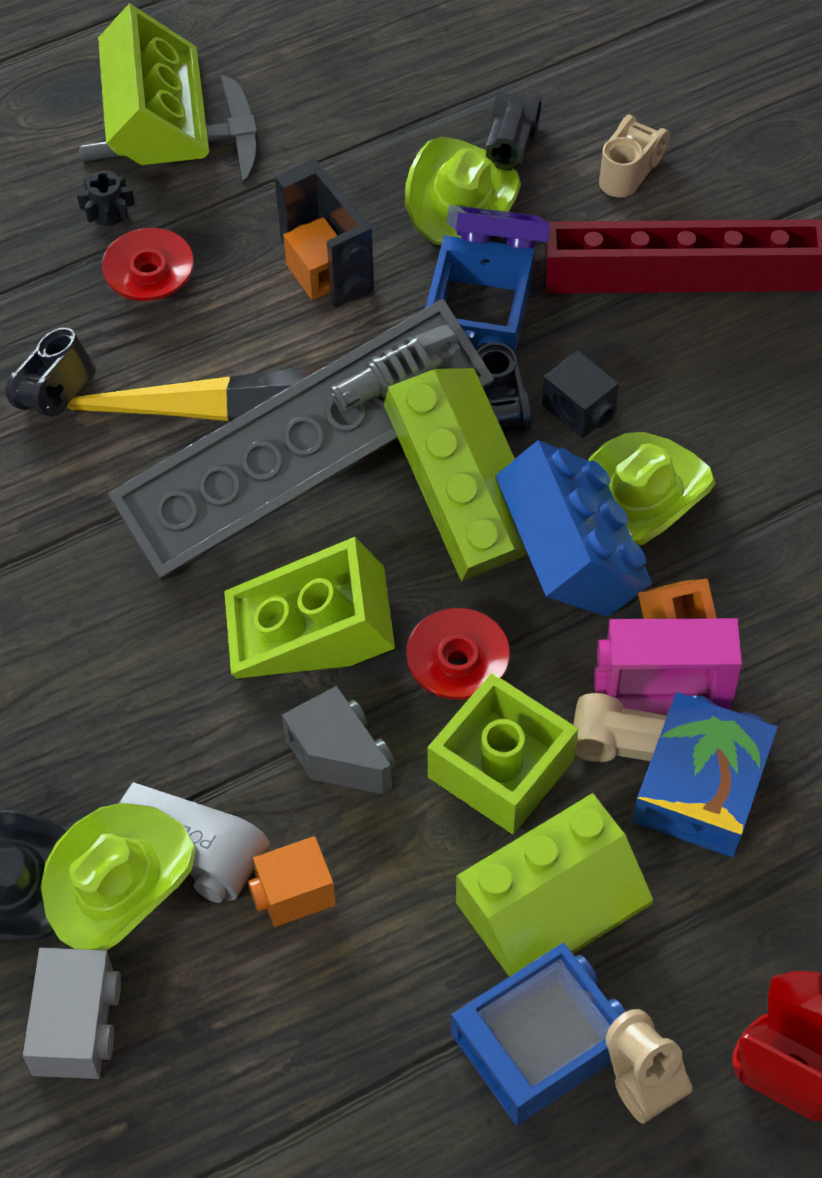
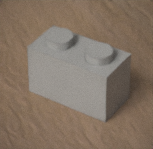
M39 948L23 1058L32 1076L100 1079L102 1059H111L114 1044L113 1025H107L109 1005H118L121 991L120 972L113 971L106 950Z

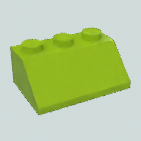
M593 793L456 875V904L509 977L563 942L572 954L576 953L653 904V897L625 833Z

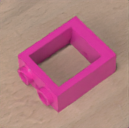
M610 619L607 640H598V667H595L594 671L595 693L609 695L618 699L623 704V708L662 715H668L676 692L688 696L699 695L711 700L717 706L731 710L742 666L738 619Z

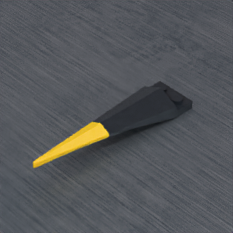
M329 364L73 397L67 407L78 411L155 414L233 421ZM399 439L388 445L390 447L402 448Z

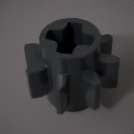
M98 171L89 178L83 179L86 191L77 192L80 210H85L89 223L95 221L99 225L109 227L120 223L123 219L129 218L127 206L135 205L133 188L126 186L123 174L117 176L111 171Z

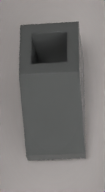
M337 686L282 714L285 741L311 780L382 795L392 790L391 768L395 766V761L388 746L382 739L373 740L366 729L368 722L361 707L354 699L347 702Z

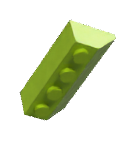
M129 3L98 37L106 144L119 156H127L140 165L205 158L209 153L197 47Z
M433 369L389 386L384 407L461 582L527 556V550L495 476L515 458L475 369Z

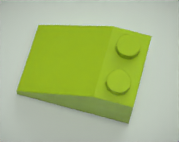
M356 537L224 591L231 674L236 679L347 667L395 649L384 566Z

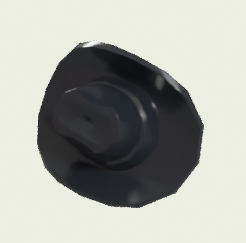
M0 809V939L17 941L46 939L53 935L55 931L45 915L41 882L45 863L57 841L67 831L49 819L20 810Z

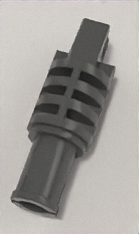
M445 324L407 338L405 340L406 345L401 342L395 344L393 352L390 349H386L381 352V358L374 355L366 362V368L347 379L329 386L334 403L339 411L345 415L359 407V405L380 395L385 398L389 386L433 369L441 368L460 355V346L456 334Z

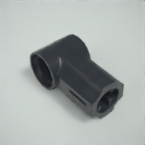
M497 93L493 107L491 132L486 145V157L495 164L497 169L511 171L515 165L523 163L530 137L535 138L541 113L540 98Z

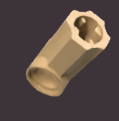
M600 693L585 694L579 697L573 722V725L579 728L576 756L591 762L610 761L616 755L651 761L667 715L623 708V704L618 699Z

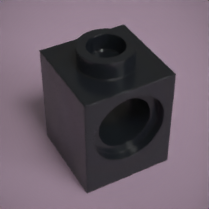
M576 351L544 376L542 406L578 436L584 438L596 427L603 428L614 418L617 412L616 404L619 383L581 352Z

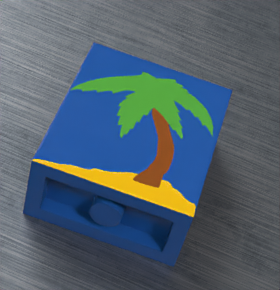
M676 692L638 794L631 822L733 858L778 726L767 723L761 717L752 713H737L717 706L705 697L699 695L688 696Z

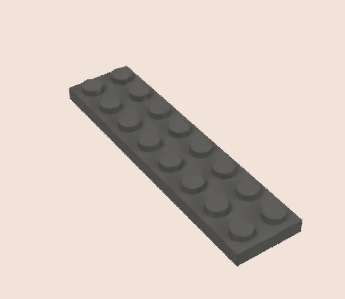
M440 299L109 492L108 497L158 579L162 580L398 440L384 407V397L380 395L343 415L330 394L329 386L347 379L366 368V362L374 355L381 358V352L386 349H390L393 352L395 344L401 342L406 345L405 340L407 338L447 324L457 336L460 355L439 369L474 368L483 389L491 385L494 381L493 376L444 299Z

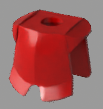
M791 971L771 978L768 994V1013L753 1021L743 1032L733 1052V1068L736 1077L744 1085L812 1121L822 1122L821 974L812 971Z

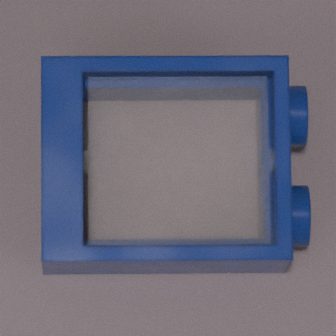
M564 942L451 1014V1036L515 1126H518L612 1063L608 1047L606 1046V1034L614 1020L626 1012L617 1000L611 999L608 1001L596 985L598 979L590 963L580 954L575 957Z

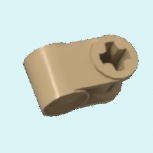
M626 115L616 132L603 147L599 185L602 191L613 197L632 195L651 169L656 167L661 161L668 146L669 130L660 128L657 131L638 123L635 116Z
M640 1009L629 1010L614 1020L606 1034V1046L608 1047L616 1076L615 1086L623 1103L634 1118L640 1123L645 1124L692 1092V1085L683 1063L682 1050L673 1040L662 1038L655 1031L650 1016Z

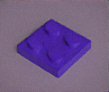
M449 205L446 223L457 231L456 235L461 236V240L489 243L490 235L500 236L501 241L507 242L508 246L534 249L535 241L548 242L550 223L537 215Z

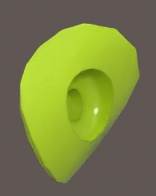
M439 137L428 141L418 152L411 165L405 186V207L414 228L433 244L442 245L444 235L461 238V236L456 235L457 231L446 223L449 205L509 212L521 187L520 176L514 168L511 171L497 169L495 164L486 157V150L459 139Z
M646 432L624 433L605 442L588 459V461L593 460L599 463L608 473L610 491L615 502L625 511L628 517L626 526L637 545H643L664 532L705 497L716 484L711 468L694 453L667 438Z
M125 802L101 807L77 821L57 841L45 863L41 893L46 918L58 938L71 948L107 951L119 943L179 887L192 871L197 848L183 824L156 807Z

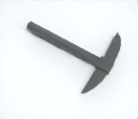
M221 75L222 88L231 118H227L228 123L206 126L208 143L231 139L232 143H236L242 183H244L249 178L255 164L257 130L254 116L250 113V108L242 88L232 78ZM106 141L81 145L79 148V156L83 162L122 157L116 154L106 144Z

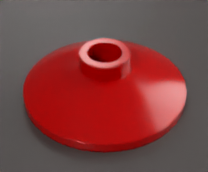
M141 228L125 233L111 243L102 260L103 275L109 287L125 298L138 301L158 300L174 294L188 282L194 267L193 254L188 243L176 233L161 228Z
M450 608L427 616L414 628L408 640L406 654L409 670L421 687L442 698L463 700L469 699L491 673L501 679L503 678L508 667L510 651L505 633L490 617L471 609ZM453 659H462L466 663L463 665H453L449 662Z

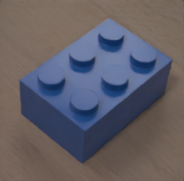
M537 440L495 475L546 597L609 617L637 596L638 592L643 591L652 584L644 566L646 564L645 554L633 541L626 526L628 517L623 508L615 502L608 486L610 484L609 475L599 463L593 460L587 461L571 454L565 448L558 449Z

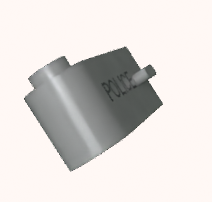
M134 782L119 802L156 807L183 824L197 848L192 871L190 872V875L195 880L193 886L203 897L216 903H221L223 899L235 900L254 871L253 857L264 854L270 845L268 838L261 830L242 818Z

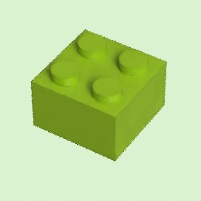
M491 673L428 746V778L514 835L575 760L579 728Z

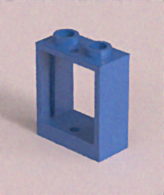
M444 235L425 308L442 298L447 302L452 281L515 290L507 326L461 319L456 320L476 351L488 343H502L508 345L516 355L533 281L535 248H518L494 242H470L461 240L460 237Z

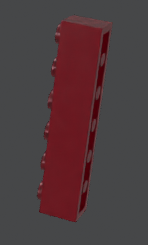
M822 219L548 222L550 223L548 242H545L544 252L546 293L821 291Z

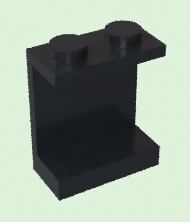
M313 158L276 175L275 186L280 238L283 242V234L322 217L325 218L337 234L336 237L327 241L332 305L337 308L351 300H358L366 293L374 290L372 227L317 160Z

